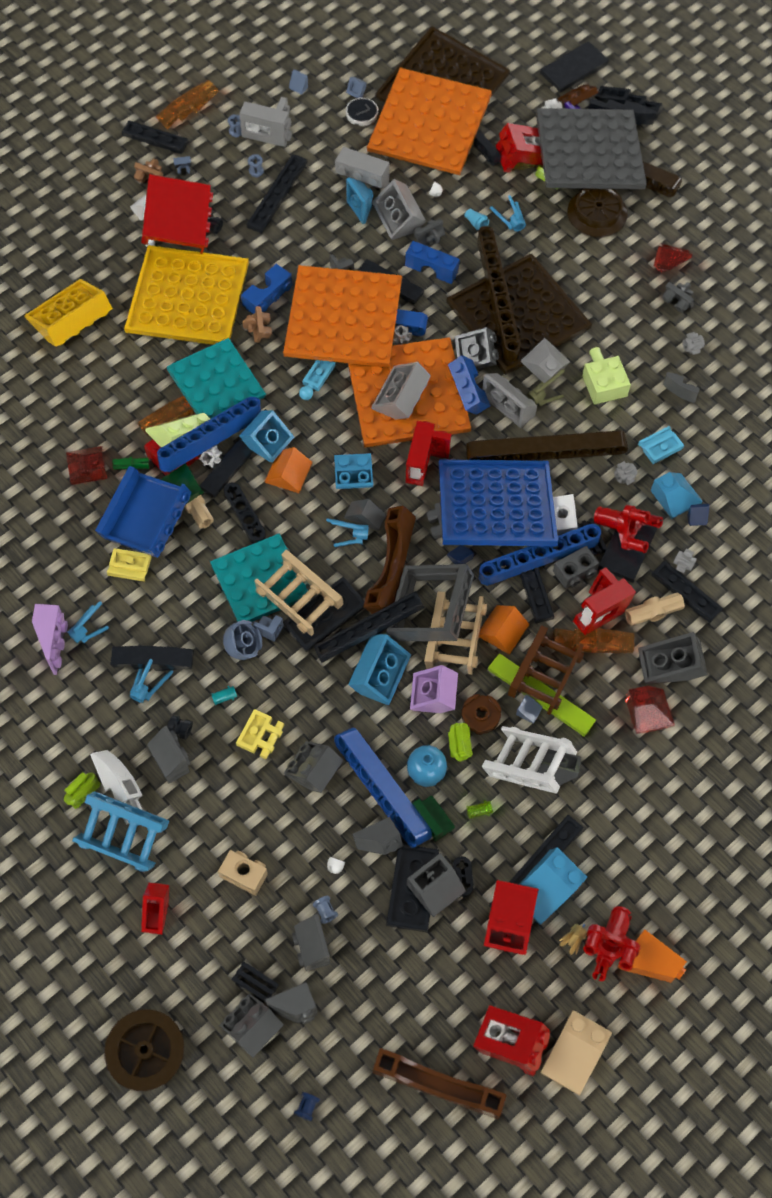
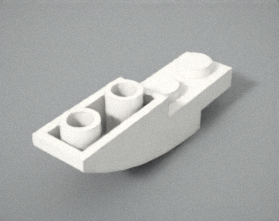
M108 750L91 753L90 756L105 791L112 790L116 800L142 810L138 799L143 795L124 764ZM124 819L126 825L129 824L128 820Z

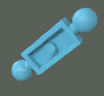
M316 360L303 379V385L305 386L300 388L299 396L303 400H309L313 396V390L319 392L336 366V363Z

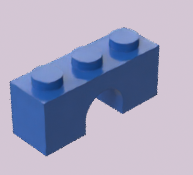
M412 241L406 252V267L421 272L424 266H429L436 272V278L452 284L459 272V258L418 242Z
M277 263L265 273V283L268 288L259 289L252 285L241 294L242 306L253 314L256 312V306L261 307L262 312H265L273 302L278 301L280 296L292 287V274Z
M462 355L450 362L448 366L465 410L477 415L491 405L485 391L479 388L474 378L478 376V372L473 360Z

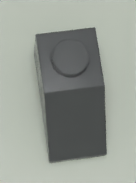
M390 817L352 834L358 850L385 855L403 846L400 833Z

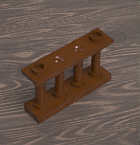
M541 625L510 685L507 695L515 698L517 692H524L549 704L550 707L547 714L551 715L553 709L558 710L562 701L559 697L576 662L580 664L585 653L582 652L584 644L580 643L576 652L550 640L546 636L548 628ZM547 646L573 658L570 666L568 667L542 655L541 651H539L540 647ZM533 661L536 663L539 661L565 673L562 682L534 670V667L531 666ZM531 676L558 689L554 698L525 685V677L529 678Z

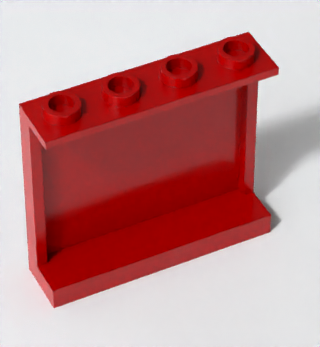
M149 174L141 244L148 245L149 240L201 248L200 254H203L204 248L208 247L209 238L206 237V232L209 233L210 222H207V219L211 217L212 207H209V202L212 203L213 192H210L211 185Z

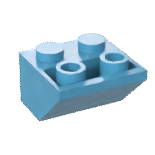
M371 453L334 455L336 489L373 487Z

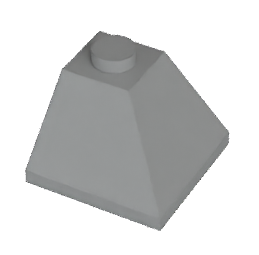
M544 338L521 360V363L545 383L564 369L570 361Z

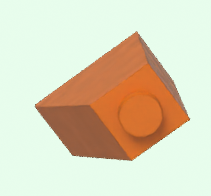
M644 929L636 940L640 945V952L635 957L632 970L628 972L670 983L675 978L679 980L686 971L683 966L687 961Z

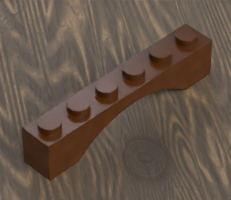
M404 505L388 508L385 520L387 537L385 565L378 581L367 590L363 606L371 614L391 605L396 599V592L399 589L416 516Z
M382 1048L379 1050L373 1067V1074L497 1120L501 1116L507 1094L442 1074Z

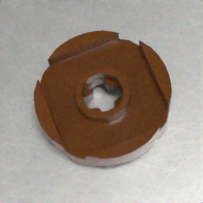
M475 694L464 702L461 712L462 721L468 724L470 730L477 735L491 732L500 722L501 707L492 696ZM478 710L486 712L484 718L477 716Z

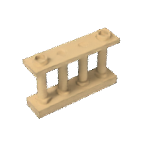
M285 550L281 554L283 565L264 584L256 579L254 581L256 585L255 590L261 597L266 596L296 622L301 632L304 634L307 632L312 636L314 631L311 624L329 606H335L339 609L343 605V598L292 553ZM288 570H293L297 577L278 596L274 594L270 588ZM302 582H307L311 589L292 607H289L284 600ZM320 593L324 597V601L304 620L297 612L313 596Z
M437 592L431 628L444 627L446 619L444 613L448 611L450 604L449 600L446 599L445 592ZM479 596L478 605H466L465 611L476 613L475 622L462 621L461 624L462 629L473 630L472 640L458 638L457 641H428L424 660L426 669L433 668L435 663L438 662L467 665L468 674L472 675L473 668H477L478 664L476 650L482 616H486L487 604H484L483 596ZM447 644L470 647L469 657L440 654L437 651L438 645Z

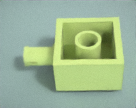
M599 347L591 349L589 354L593 362L585 364L582 377L593 404L627 397L631 384L619 356L604 359Z

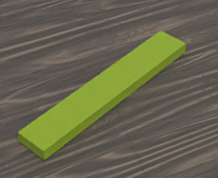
M499 653L489 665L488 671L511 685L520 667ZM531 676L529 678L525 677V685L554 698L556 692ZM560 695L559 698L562 699L558 710L553 709L551 714L585 737L596 722V719ZM530 696L537 703H539L543 707V709L548 711L550 707L549 704Z

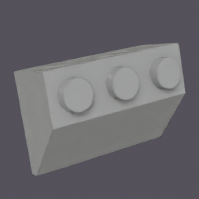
M343 147L335 160V173L368 183L372 186L386 188L389 185L390 162Z
M393 179L372 201L392 240L413 234L414 229L420 228L426 222L407 184Z
M419 362L394 366L371 408L396 420L409 418L416 403L420 400V395L427 386L431 375Z
M498 373L484 375L482 390L485 391L489 402L517 426L522 428L536 415L537 405L532 399H528L520 389L511 385L505 377L500 376Z

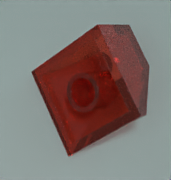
M660 243L653 266L656 267L657 271L666 272V270H671L692 258L693 251Z
M103 446L66 452L71 485L108 479Z
M643 686L628 690L625 700L636 734L675 726L663 689Z

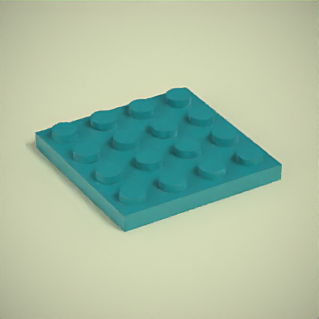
M229 338L167 366V371L196 414L205 413L210 419L248 397H257L261 400L266 396L265 391Z
M280 533L210 561L211 567L237 622L242 620L253 622L262 618V616H268L281 610L266 596L261 597L256 592L254 582L258 579L264 584L283 565L281 554L288 549ZM288 570L270 590L278 596L297 577L296 573L293 570ZM302 582L284 600L288 606L294 605L308 592L305 584Z

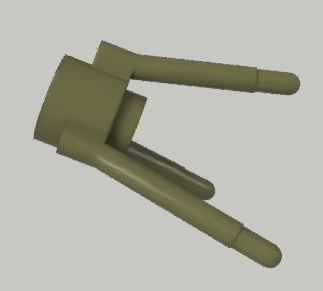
M562 369L547 382H541L527 393L528 399H532L536 405L538 404L541 407L546 403L564 398V395H559L544 400L546 393L543 389L563 374L565 370Z

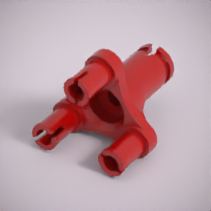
M628 504L624 507L623 511L599 506L594 513V523L616 529L619 533L621 548L628 551L632 549L646 553L649 543L635 539L638 530L645 525L661 528L663 525V521H660L663 520V517L652 515L649 511L636 509L635 506Z
M616 906L612 909L606 928L595 924L589 926L587 931L588 938L583 951L592 956L597 953L596 966L592 973V977L595 980L600 973L598 981H605L609 967L620 957L619 967L625 971L632 970L635 957L640 952L639 943L626 936L632 916H629L631 912L625 907Z

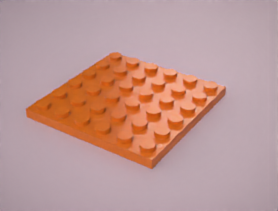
M400 68L368 143L367 151L460 175L492 96V90Z
M299 265L283 351L284 357L390 368L402 275Z
M450 337L393 345L390 368L348 363L364 448L412 441L417 421H428L435 424V431H445L451 434L471 432L468 412L464 408L448 366L450 362L455 360ZM419 362L431 375L427 386L420 395V400L416 403L409 418L396 420L371 408L394 366Z

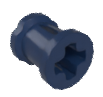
M302 1092L299 1107L297 1110H294L293 1114L312 1121V1113L320 1099Z

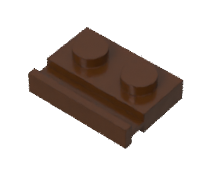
M589 84L581 85L560 96L558 101L561 104L563 103V105L569 101L575 106L597 94L598 90L596 86H590Z

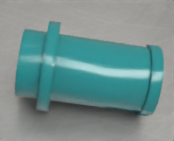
M227 686L228 688L211 693L214 704L217 705L230 699L233 701L237 697L234 686Z

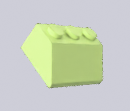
M200 413L146 428L145 431L160 447H163L210 420V418L205 413Z

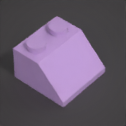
M443 665L413 673L410 710L444 713L455 710L458 673Z

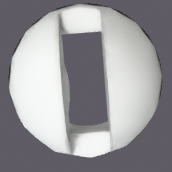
M434 182L429 195L434 197L440 196L443 191L442 186Z
M329 857L327 863L328 871L334 874L340 873L345 862Z

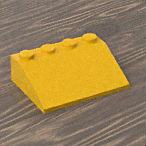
M79 279L24 316L49 343L54 346H60L71 336L79 334L83 328L91 326L98 318L106 316L113 308L104 291Z

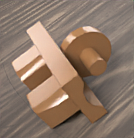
M152 159L151 162L146 161L145 165L137 162L134 165L136 169L134 178L140 183H144L149 174L163 176V173L160 172L162 167L159 166L157 159Z
M256 306V312L252 316L248 315L243 320L242 325L249 332H253L254 342L260 343L261 338L271 337L272 327L263 326V324H269L270 313L262 312L261 307Z

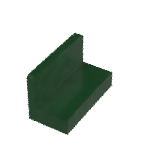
M433 796L428 797L422 802L418 799L413 803V806L430 827L435 841H438L455 829V825Z

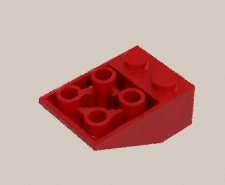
M497 880L485 936V947L526 955L538 888Z

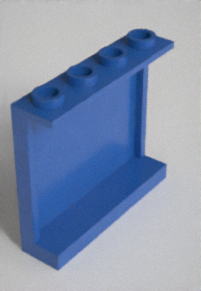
M129 466L95 531L106 540L158 558L164 550L169 536L173 533L174 526L181 517L182 510L189 501L192 492L185 484H182L180 487L142 474L136 468Z

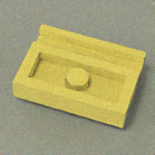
M114 548L107 575L145 582L151 555Z

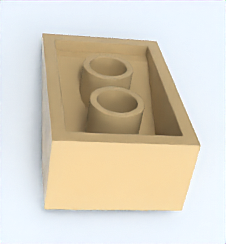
M573 1010L540 1073L580 1096L612 1032Z

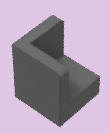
M333 254L330 255V267L332 269L354 271L352 259L346 260V258L336 260Z

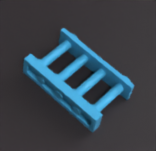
M95 791L88 794L85 803L91 805L92 810L85 832L73 837L72 841L78 843V846L83 849H93L133 865L136 870L145 872L152 869L156 862L148 860L156 833L167 829L169 820ZM104 810L109 812L111 817L103 841L93 838L92 834L99 813ZM122 817L128 820L129 827L120 849L110 844L118 819ZM142 825L147 827L148 834L141 855L138 856L129 851L137 826Z

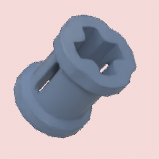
M231 115L228 118V124L230 125L229 133L232 137H239L242 135L240 116Z
M254 154L248 158V164L250 165L249 174L252 177H260L264 172L262 167L263 159L260 155Z
M324 896L313 903L314 908H317L321 916L320 921L322 924L338 917L339 914L337 911H334L329 896Z

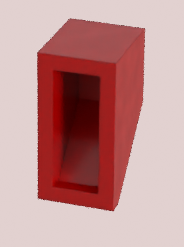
M148 883L143 894L141 932L163 934L169 904L170 885Z

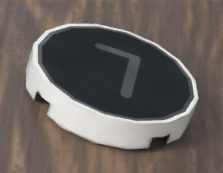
M357 98L350 101L347 105L346 116L354 125L356 123L359 126H367L375 122L378 116V107L376 103L368 98Z

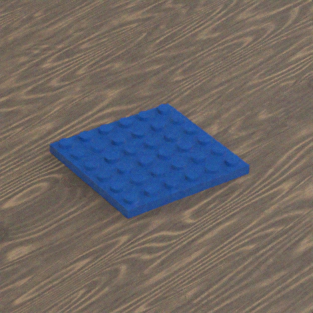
M439 459L443 545H558L549 461Z

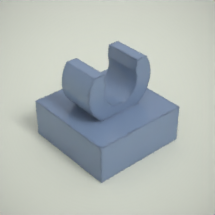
M354 76L350 77L346 93L356 98H362L367 86L366 82Z
M190 156L173 158L174 166L177 168L179 175H181L182 168H186L187 174H190Z

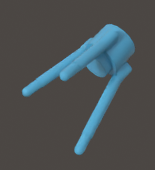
M511 195L508 198L515 214L510 217V222L494 207H490L493 213L508 226L509 230L520 231L525 228L526 222L518 201L514 203Z
M326 519L327 522L333 525L352 528L353 537H356L354 540L335 543L334 547L356 543L362 544L363 540H368L369 525Z
M101 601L95 606L91 605L78 622L67 631L68 635L76 643L80 641L85 643L88 639L109 629L108 626H105L86 635L88 631L83 626L102 605Z
M149 659L143 674V669L138 670L129 697L139 703H143L144 700L149 701L151 696L173 674V670H170L148 692L149 688L143 683L153 662L152 659Z

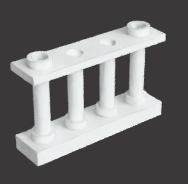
M503 726L501 730L508 739L497 760H494V762L485 760L482 768L490 777L557 794L560 786L555 781L554 775L565 753L577 754L572 742L566 738L558 739L522 731L516 727L509 728ZM515 741L523 743L514 763L510 764V766L505 765L504 762ZM532 745L540 747L530 768L526 770L521 769L520 767ZM548 749L557 751L547 772L543 774L537 773Z

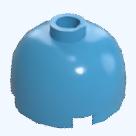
M423 745L416 748L410 754L407 762L409 777L417 785L424 787L436 785L445 777L447 771V761L443 752L431 745Z

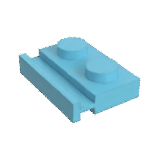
M670 426L640 440L638 443L652 464L669 457L684 447L678 436L671 431Z

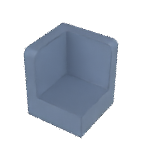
M275 615L273 620L262 616L259 623L254 622L253 624L254 628L259 629L261 636L274 642L284 626L283 618Z

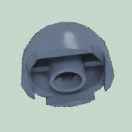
M247 620L238 621L226 629L223 636V645L231 657L238 660H247L258 655V651L262 648V636L259 629L251 625L253 624L252 622Z

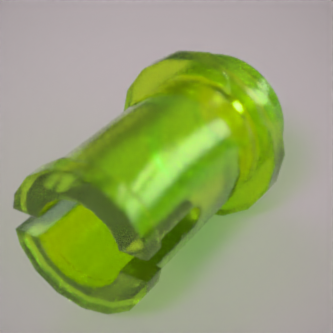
M484 800V803L466 806L469 819L486 814L490 816L493 813L491 802Z

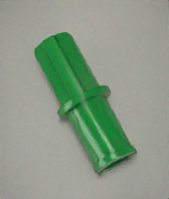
M130 456V458L113 459L112 467L114 470L128 469L129 466L136 469H149V457L132 458Z

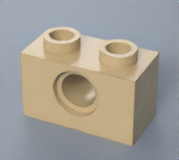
M230 850L218 870L219 877L256 896L268 875L267 868H265L266 865L258 860L253 862L247 859L248 856L241 851H236L235 853ZM243 867L250 869L246 875L239 874V870Z

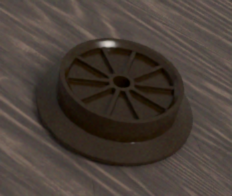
M584 188L570 200L567 209V215L573 227L581 233L592 237H606L617 233L625 225L628 216L625 203L614 189Z
M143 1009L131 1012L122 1017L108 1034L104 1049L105 1063L111 1076L121 1086L141 1092L157 1089L173 1078L182 1063L184 1056L182 1033L178 1025L169 1016L160 1011ZM145 1048H148V1052L146 1054H142V1051Z

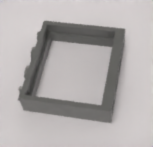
M467 564L405 566L399 589L396 592L395 602L413 593L416 581H456L443 628H403L405 618L387 628V633L394 641H457L474 573Z

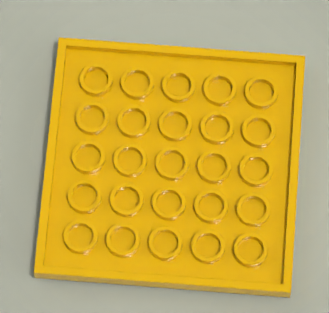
M148 245L125 324V333L212 345L227 338L230 339L249 259L211 253L200 254V252Z

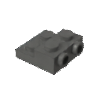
M483 328L455 336L457 358L463 355L473 360L475 367L480 369L497 365L496 360L499 359V354L494 347V343L497 341L496 334L488 328Z

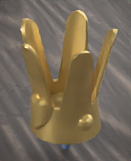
M574 924L571 927V931L559 940L562 941L560 943L561 947L567 943L569 946H572L569 951L571 955L575 950L577 955L582 940L586 939L587 931L584 929L585 924L583 926Z

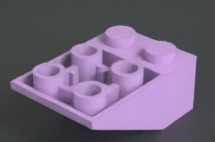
M35 604L32 623L45 658L53 674L57 675L58 668H61L62 658L60 652L64 650L65 640L63 635L64 632H67L68 623L65 621L64 613L61 612L59 605Z

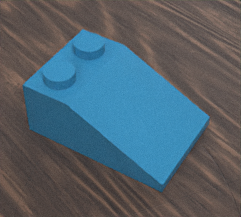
M558 847L549 850L519 884L538 888L533 919L541 925L579 888L587 876Z

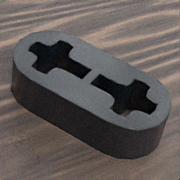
M460 856L454 860L453 869L461 883V879H465V885L469 886L466 892L460 896L465 898L471 895L473 891L472 864L467 857ZM460 862H463L465 866H468L465 868L464 874L462 875L461 869L456 867L459 866Z

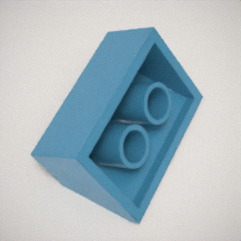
M387 634L373 635L369 638L348 685L362 696L389 705L411 654Z

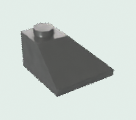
M548 749L537 773L543 774L547 772L557 751ZM565 753L554 775L555 781L559 786L578 777L582 757Z

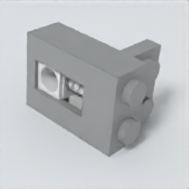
M281 97L276 109L244 102L239 113L242 137L285 147L292 137L288 98Z

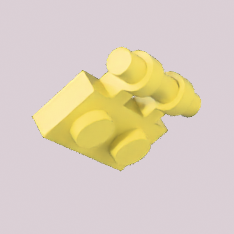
M254 709L236 742V746L255 753L259 747L263 749L259 756L267 759L269 753H272L275 748L274 744L277 738L281 737L285 724L278 721L275 726L270 725L272 722L271 716ZM266 732L271 734L267 742L262 740Z

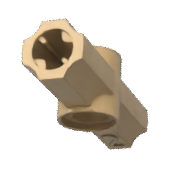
M202 495L184 506L187 513H191L199 528L205 529L214 522L213 517L206 508Z
M678 592L662 598H649L641 605L626 609V620L631 626L649 620L651 622L661 620L667 614L684 609V599Z

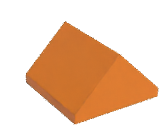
M295 447L284 449L273 461L265 483L300 493L311 468L312 461Z
M496 605L481 627L479 638L510 655L529 627V623L515 606Z

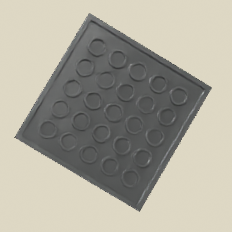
M537 108L536 118L546 188H646L647 184L633 110Z

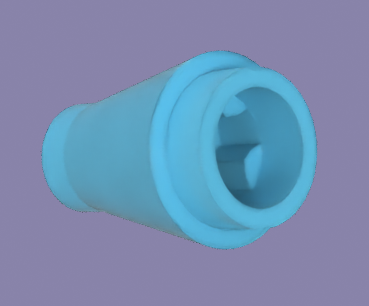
M472 209L466 211L465 217L476 230H479L482 226L489 225L486 215Z

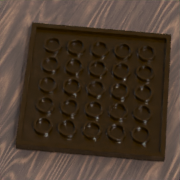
M431 26L375 93V97L383 103L386 102L400 68L492 90V95L509 76L510 69Z
M532 253L503 268L520 339V353L516 361H507L503 356L485 278L446 298V303L470 332L488 328L496 334L497 341L494 343V347L499 354V359L496 360V363L505 375L524 366L521 360L544 338L556 348L592 327V323Z

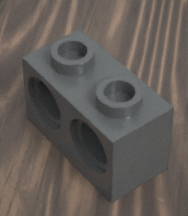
M585 546L555 562L553 572L566 589L570 586L578 585L586 577H593L597 573L599 562L588 547ZM581 563H586L589 566H583ZM569 571V572H571V573H573V574H572V575H568V574H566L565 572Z

